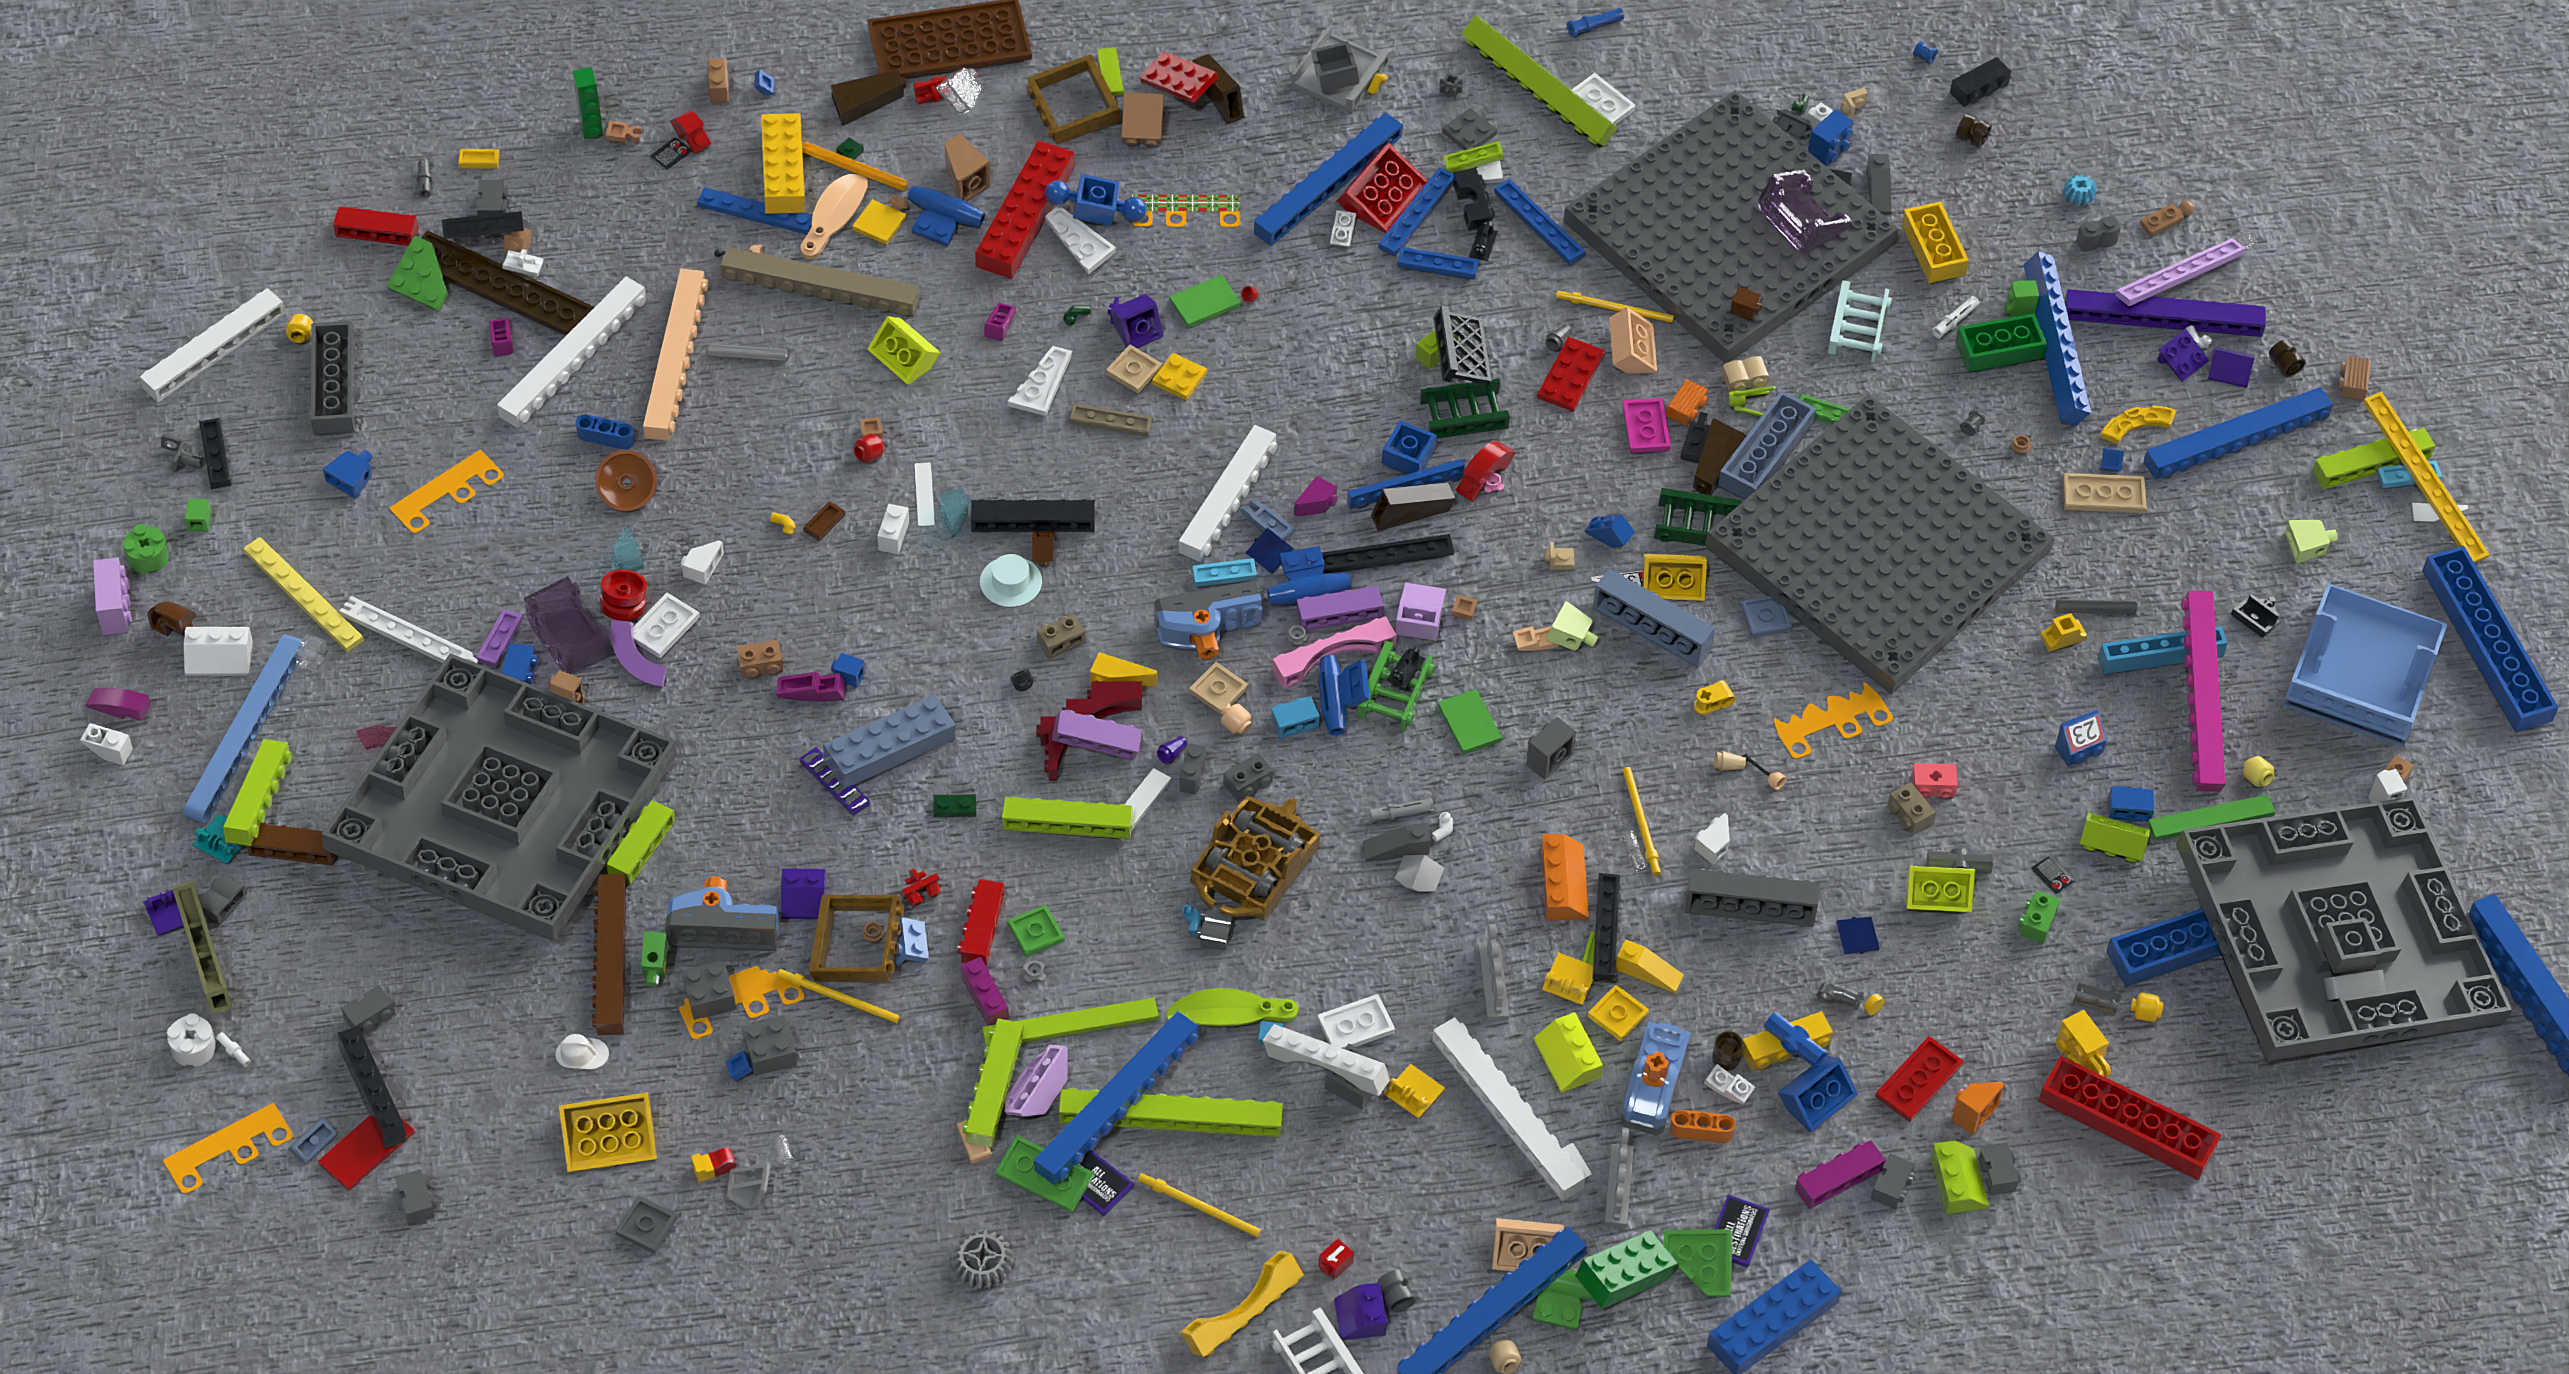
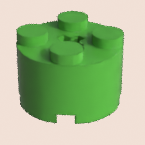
M138 524L126 535L123 541V548L129 566L137 573L150 574L149 571L153 570L157 572L168 562L169 554L164 534L155 527Z

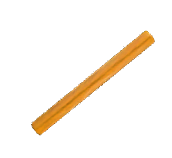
M804 142L802 145V152L898 190L905 191L908 181L809 142Z

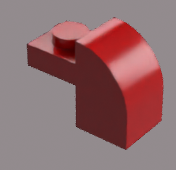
M689 110L670 120L679 138L684 136L692 153H696L711 144L702 127L704 124L695 112Z

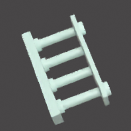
M1843 280L1828 354L1835 355L1837 347H1851L1873 352L1871 362H1875L1876 355L1881 354L1883 344L1879 343L1885 309L1890 310L1892 298L1888 297L1889 289H1885L1884 298L1853 293V290H1849V281ZM1853 300L1882 306L1881 313L1849 308L1850 305H1846V302ZM1849 315L1879 321L1878 328L1846 323L1843 317ZM1845 330L1876 336L1875 343L1846 339L1840 335V332Z

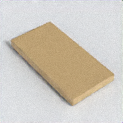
M2063 473L2064 510L2146 513L2144 476Z

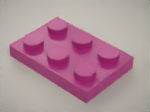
M1663 398L1623 400L1622 407L1630 453L1670 451L1671 445Z

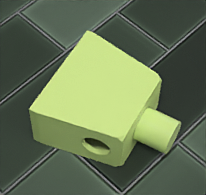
M2289 520L2285 530L2296 563L2327 554L2330 542H2337L2338 540L2336 530L2325 531L2324 525L2320 520Z
M1565 601L1545 639L1575 651L1581 642L1593 647L1599 636L1588 631L1592 619Z

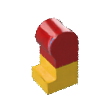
M728 1147L701 1156L700 1153L691 1156L692 1167L698 1183L729 1173L730 1169H735L737 1166L733 1153Z

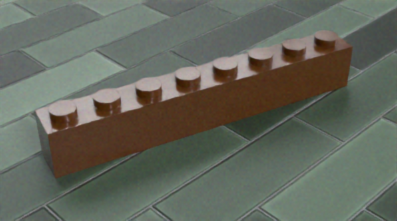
M625 874L599 875L598 883L594 885L595 896H598V902H594V914L598 915V920H594V933H597V939H593L594 952H597V957H593V970H597V976H593L592 979L593 989H596V995H592V1007L596 1008V1014H592V1027H596L597 1035H623L626 879Z

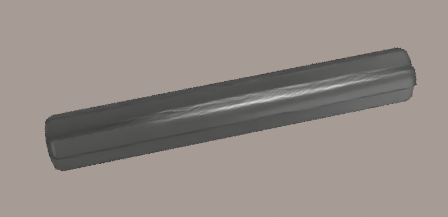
M2056 600L2055 603L2057 612L2136 613L2138 607L2136 601Z

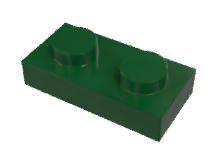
M976 794L933 795L934 818L976 817Z

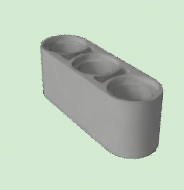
M2383 970L2323 979L2327 1000L2386 991Z

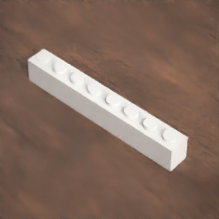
M268 288L258 293L254 298L242 304L231 314L226 315L218 323L210 326L205 332L194 337L182 348H178L169 357L161 360L156 366L145 371L140 376L143 389L153 399L160 402L285 315L283 301Z
M1257 425L1253 426L1180 538V554L1199 562L1202 561L1204 556L1209 555L1213 542L1218 541L1222 528L1229 524L1233 511L1236 512L1238 510L1242 497L1245 498L1248 495L1252 482L1255 483L1257 481L1261 468L1264 469L1266 467L1270 454L1275 453L1278 446L1275 433Z

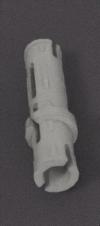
M1429 798L1399 805L1387 804V807L1369 809V819L1371 823L1383 820L1394 821L1395 818L1433 812V801Z

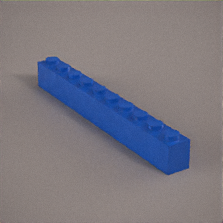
M1386 112L1380 117L1375 118L1371 125L1363 128L1359 135L1354 139H1350L1342 149H1338L1318 169L1310 172L1306 179L1298 182L1294 189L1289 193H1285L1276 204H1272L1265 213L1257 216L1254 221V234L1270 246L1275 244L1360 173L1382 147L1388 142L1391 145L1397 142L1402 137L1403 124Z
M2038 251L2023 266L2027 281L2036 280L2039 298L2035 316L2047 343L2045 359L2060 421L2077 426L2091 414L2054 257Z
M2319 387L2147 449L2143 463L2155 480L2162 477L2166 478L2175 472L2185 471L2197 464L2202 465L2208 460L2221 458L2230 452H2237L2244 447L2254 446L2263 440H2270L2277 435L2290 433L2296 428L2306 427L2318 420H2325L2330 416L2333 403L2323 389Z
M1177 1011L1034 1159V1171L1054 1186L1060 1180L1063 1181L1068 1176L1070 1169L1074 1165H1079L1084 1155L1097 1146L1099 1139L1103 1135L1106 1136L1110 1133L1114 1123L1117 1120H1122L1127 1114L1128 1109L1140 1101L1142 1094L1146 1090H1151L1156 1080L1168 1072L1170 1065L1175 1060L1181 1059L1185 1049L1189 1045L1193 1046L1199 1037L1198 1025Z
M1569 1226L1565 1230L1556 1232L1548 1244L1539 1246L1531 1258L1522 1260L1514 1272L1505 1274L1498 1285L1488 1288L1481 1299L1471 1302L1464 1313L1454 1316L1447 1327L1437 1330L1433 1334L1432 1339L1427 1343L1420 1344L1416 1348L1415 1353L1409 1358H1403L1396 1368L1397 1374L1444 1373L1587 1254V1245Z

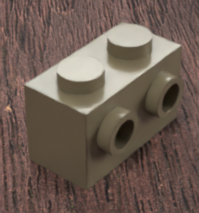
M1073 613L1037 629V642L1047 658L1051 659L1085 644V630Z
M1911 782L1890 793L1888 801L1890 811L1898 816L1903 827L1908 829L1912 835L1934 823L1935 810Z

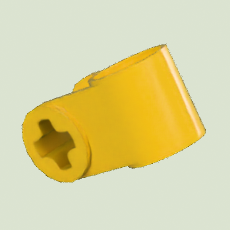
M1718 681L1697 691L1694 710L1701 715H1706L1729 707L1735 702L1736 697L1725 681Z

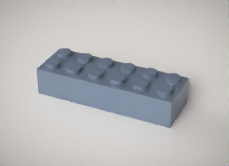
M1781 390L1720 471L1718 486L1743 499H1747L1777 473L1814 423L1816 408Z
M1608 569L1596 584L1593 603L1595 611L1696 668H1699L1710 654L1715 628L1708 622L1698 619L1692 613L1682 610L1674 603L1664 600L1656 593L1648 591L1637 582H1632L1621 573Z
M933 695L823 744V759L843 789H846L955 740L956 724L937 697Z

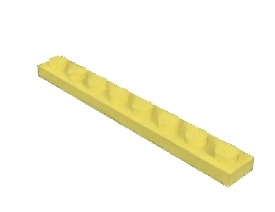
M261 537L243 548L244 553L347 653L364 641L363 636Z

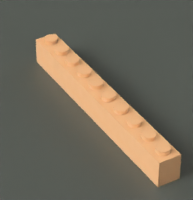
M680 268L643 424L645 439L669 441L670 433H674L675 421L673 420L674 417H678L679 406L677 403L682 400L681 386L686 383L685 369L688 370L690 365V358L688 356L693 353L694 344L692 339L697 336L696 322H700L701 311L699 309L704 305L703 292L707 291L708 279H705L704 271Z

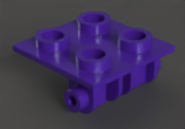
M2184 329L2158 349L2160 353L2157 360L2160 363L2168 362L2181 381H2184L2209 361L2187 329Z
M173 889L171 891L166 890L164 894L160 892V895L151 898L147 897V900L143 901L158 936L183 927Z

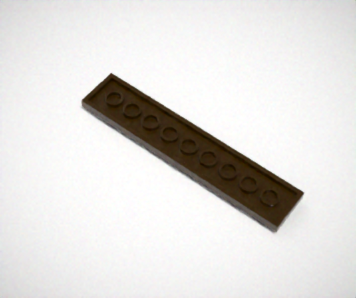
M428 230L421 237L434 245L435 254L444 280L567 336L595 308L522 273L503 269L502 264Z

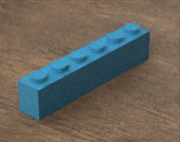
M2222 626L2215 627L2217 658L2224 656L2228 643ZM2186 631L2102 643L2098 660L2103 674L2185 663L2187 648H2184L2183 642Z

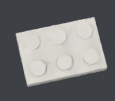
M1596 73L1572 89V91L1615 125L1636 109L1634 103Z
M666 593L633 627L634 642L658 658H661L700 618V613L671 594Z
M1378 994L1321 1013L1317 1017L1329 1044L1345 1049L1348 1043L1357 1047L1395 1033V1027Z

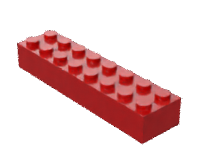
M1040 140L1037 141L975 251L976 268L1009 279L1014 277L1044 223L1045 216L1053 206L1045 197V188L1050 182L1055 180L1066 183L1074 168L1073 151Z
M2063 1056L2059 1057L2047 1078L2038 1102L2197 1180H2200L2222 1135Z

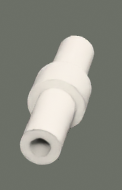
M223 1032L217 1035V1040L226 1048V1052L232 1058L235 1057L244 1067L251 1063V1060L242 1052V1048L236 1042H232Z

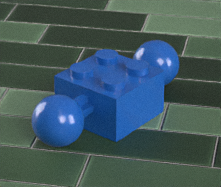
M1081 174L1077 191L1069 190L1067 184L1060 180L1050 182L1045 188V197L1052 205L1059 206L1067 201L1075 202L1073 218L1111 226L1115 211L1122 212L1123 216L1131 222L1142 220L1147 212L1146 203L1139 197H1130L1125 201L1117 200L1120 182Z

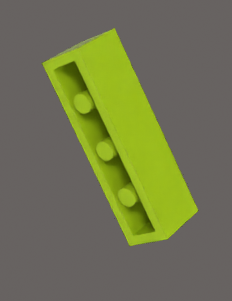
M651 800L649 805L642 809L639 819L631 824L629 833L619 841L617 850L606 862L608 874H625L626 884L631 885L674 825V810Z

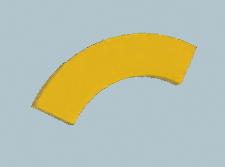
M2163 406L2128 409L2116 418H2112L2106 424L2100 434V438L2119 445L2126 434L2140 427L2160 426L2170 429L2177 410Z

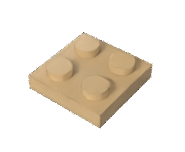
M1129 345L1106 369V375L1132 391L1139 393L1158 373L1162 363L1134 346Z
M1215 662L1189 688V693L1222 715L1221 711L1228 704L1232 705L1248 689V683Z

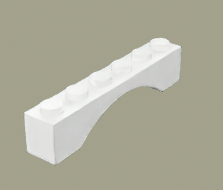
M1275 1024L1263 1039L1269 1057L1285 1063L1303 1061L1320 1065L1344 1077L1360 1090L1376 1096L1381 1094L1390 1081L1384 1063Z

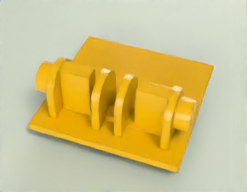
M1558 952L1550 972L1546 974L1542 990L1583 1005L1594 980L1592 979L1593 965Z
M1410 1064L1397 1079L1392 1078L1389 1081L1388 1085L1390 1087L1384 1092V1095L1419 1119L1445 1090V1087Z

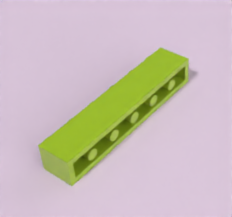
M2426 429L2410 430V435L2426 459L2431 458L2435 444ZM2383 439L2375 440L2366 445H2358L2346 451L2341 450L2332 455L2321 456L2316 459L2312 472L2324 490L2377 474V469L2381 467L2404 464L2388 440Z
M263 739L223 826L225 842L251 846L253 839L257 838L259 826L265 821L266 810L272 805L274 793L278 792L279 781L284 778L285 768L292 760V752L289 751L288 742Z
M1005 797L1002 823L1003 830L1131 839L1134 817L1133 806L1125 804L1115 805L1085 803L1083 801L1071 802L1042 800L1040 798Z
M998 1018L996 1026L991 1027L989 1039L992 1040L990 1045L985 1047L984 1057L986 1061L985 1064L981 1063L979 1069L981 1079L980 1082L975 1083L973 1095H976L975 1100L970 1101L968 1108L970 1117L969 1120L964 1121L962 1133L966 1134L967 1143L992 1147L1024 1035L1023 1023Z

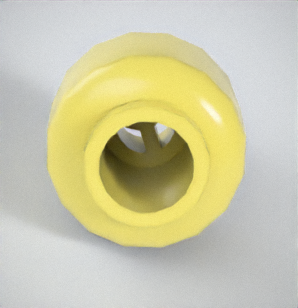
M2261 756L2250 758L2244 763L2243 777L2255 787L2268 786L2273 781L2274 767Z

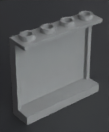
M1330 24L1326 30H1322L1319 39L1311 45L1308 54L1302 57L1299 66L1292 70L1290 76L1292 78V87L1352 114L1368 93L1374 75L1383 73L1389 65L1390 50L1383 48L1378 54L1349 41L1357 65L1359 84L1322 92L1313 66L1311 50L1349 41L1333 34L1332 25Z

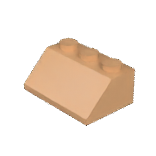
M1628 307L1609 317L1613 365L1625 373H1656L1657 362L1653 324Z
M1497 1218L1492 1269L1515 1271L1522 1260L1531 1258L1539 1246L1548 1244L1556 1232L1564 1230V1225Z

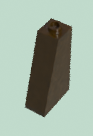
M1210 54L1193 59V63L1217 73L1218 78L1205 93L1225 123L1230 124L1243 119L1244 112L1239 84Z
M898 70L831 85V96L841 125H847L904 97L906 81L904 77L900 76Z
M1713 418L1695 473L1693 488L1700 493L1712 495L1718 487L1720 471L1747 435Z
M1448 483L1383 489L1371 513V517L1378 531L1448 512L1455 501V494Z

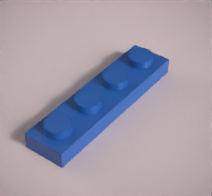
M1401 247L1397 267L1475 279L1479 259Z

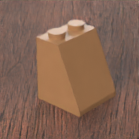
M1124 92L1122 143H1126L1128 146H1136L1137 143L1145 144L1148 147H1155L1157 144L1161 145L1163 94Z
M961 134L948 139L944 143L945 169L955 197L967 202L990 187V161Z

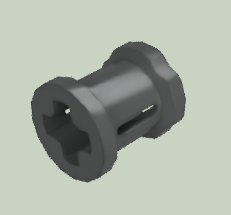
M1973 409L1969 412L1967 420L1960 424V428L1966 435L1973 436L1977 433L1979 425L1984 424L1986 418L1982 412Z

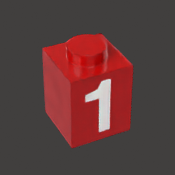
M1337 1238L1319 1254V1269L1323 1274L1329 1275L1335 1280L1353 1264L1354 1252Z

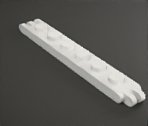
M350 596L348 602L343 605L345 609L341 608L339 610V614L441 663L446 660L450 653L478 663V660L473 657L472 652L353 596Z

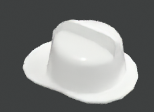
M580 1034L567 1036L556 1050V1060L565 1068L597 1069L603 1066L609 1057V1050L605 1043L598 1039L586 1038Z

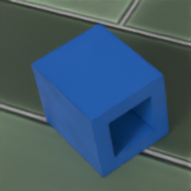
M840 653L838 659L833 661L831 671H833V674L840 673L846 685L857 688L865 673V663L863 659Z

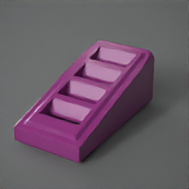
M997 303L984 325V336L1003 341L1017 307Z
M509 318L489 321L494 356L513 354L514 349Z

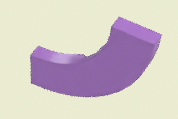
M611 620V641L620 663L641 682L663 688L667 668L650 662L639 653L633 638V623Z

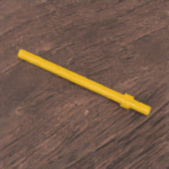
M1558 290L1556 298L1571 301L1572 304L1576 305L1581 303L1618 312L1628 307L1642 317L1673 323L1674 315L1586 297L1577 292L1572 294Z
M1626 767L1623 769V774L1645 846V858L1647 863L1650 864L1653 876H1659L1661 874L1658 864L1659 856L1657 850L1653 847L1631 768Z
M779 969L777 977L791 982L795 987L807 988L896 1024L899 1021L900 1016L805 979V976L801 974H792L782 969Z
M1143 1173L1138 1178L1139 1182L1152 1187L1153 1191L1159 1194L1169 1195L1257 1238L1260 1235L1261 1229L1166 1185L1167 1182L1159 1178L1156 1180Z

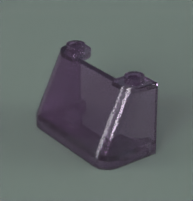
M1805 170L1773 174L1759 197V208L1799 251L1812 250L1849 228L1853 220L1847 214L1838 212L1831 218L1809 195L1813 187V181Z

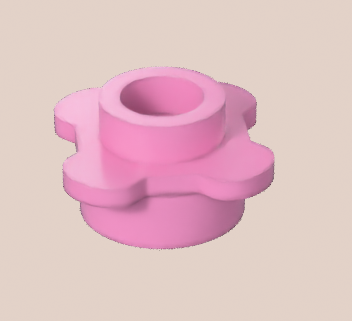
M1493 473L1484 484V491L1487 493L1496 490L1502 491L1504 485L1501 484V476L1497 473Z

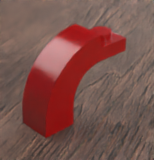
M1499 441L1488 443L1468 463L1463 471L1465 474L1455 491L1470 501H1474L1487 479L1500 468L1506 469L1516 452Z

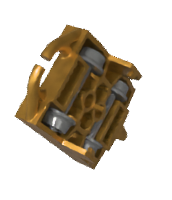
M1246 796L1232 815L1229 811H1225L1214 826L1210 844L1191 869L1190 882L1195 884L1200 898L1206 905L1213 909L1217 903L1209 895V891L1213 889L1240 903L1235 908L1222 905L1219 910L1220 913L1233 917L1253 915L1262 921L1267 918L1319 848L1320 833L1296 816L1297 800L1295 798H1290L1281 806H1277L1270 802L1265 803Z

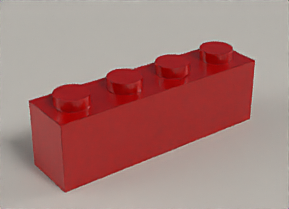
M342 206L338 207L333 222L335 237L403 246L410 245L419 229L417 217L410 214H397Z
M979 879L977 887L973 886L971 899L974 900L972 905H968L967 917H969L968 923H964L962 930L964 940L959 941L958 945L961 963H967L981 957L987 967L1005 895L1004 883Z

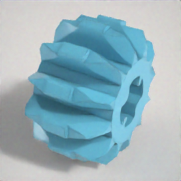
M2081 173L2078 177L2073 174L2071 178L2066 180L2063 194H2065V200H2070V204L2076 203L2078 207L2081 204L2087 206L2089 202L2092 203L2097 187L2095 186V181L2090 180L2089 176L2083 177Z

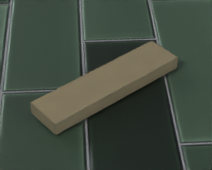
M1073 403L1069 424L1148 437L1152 425V417Z

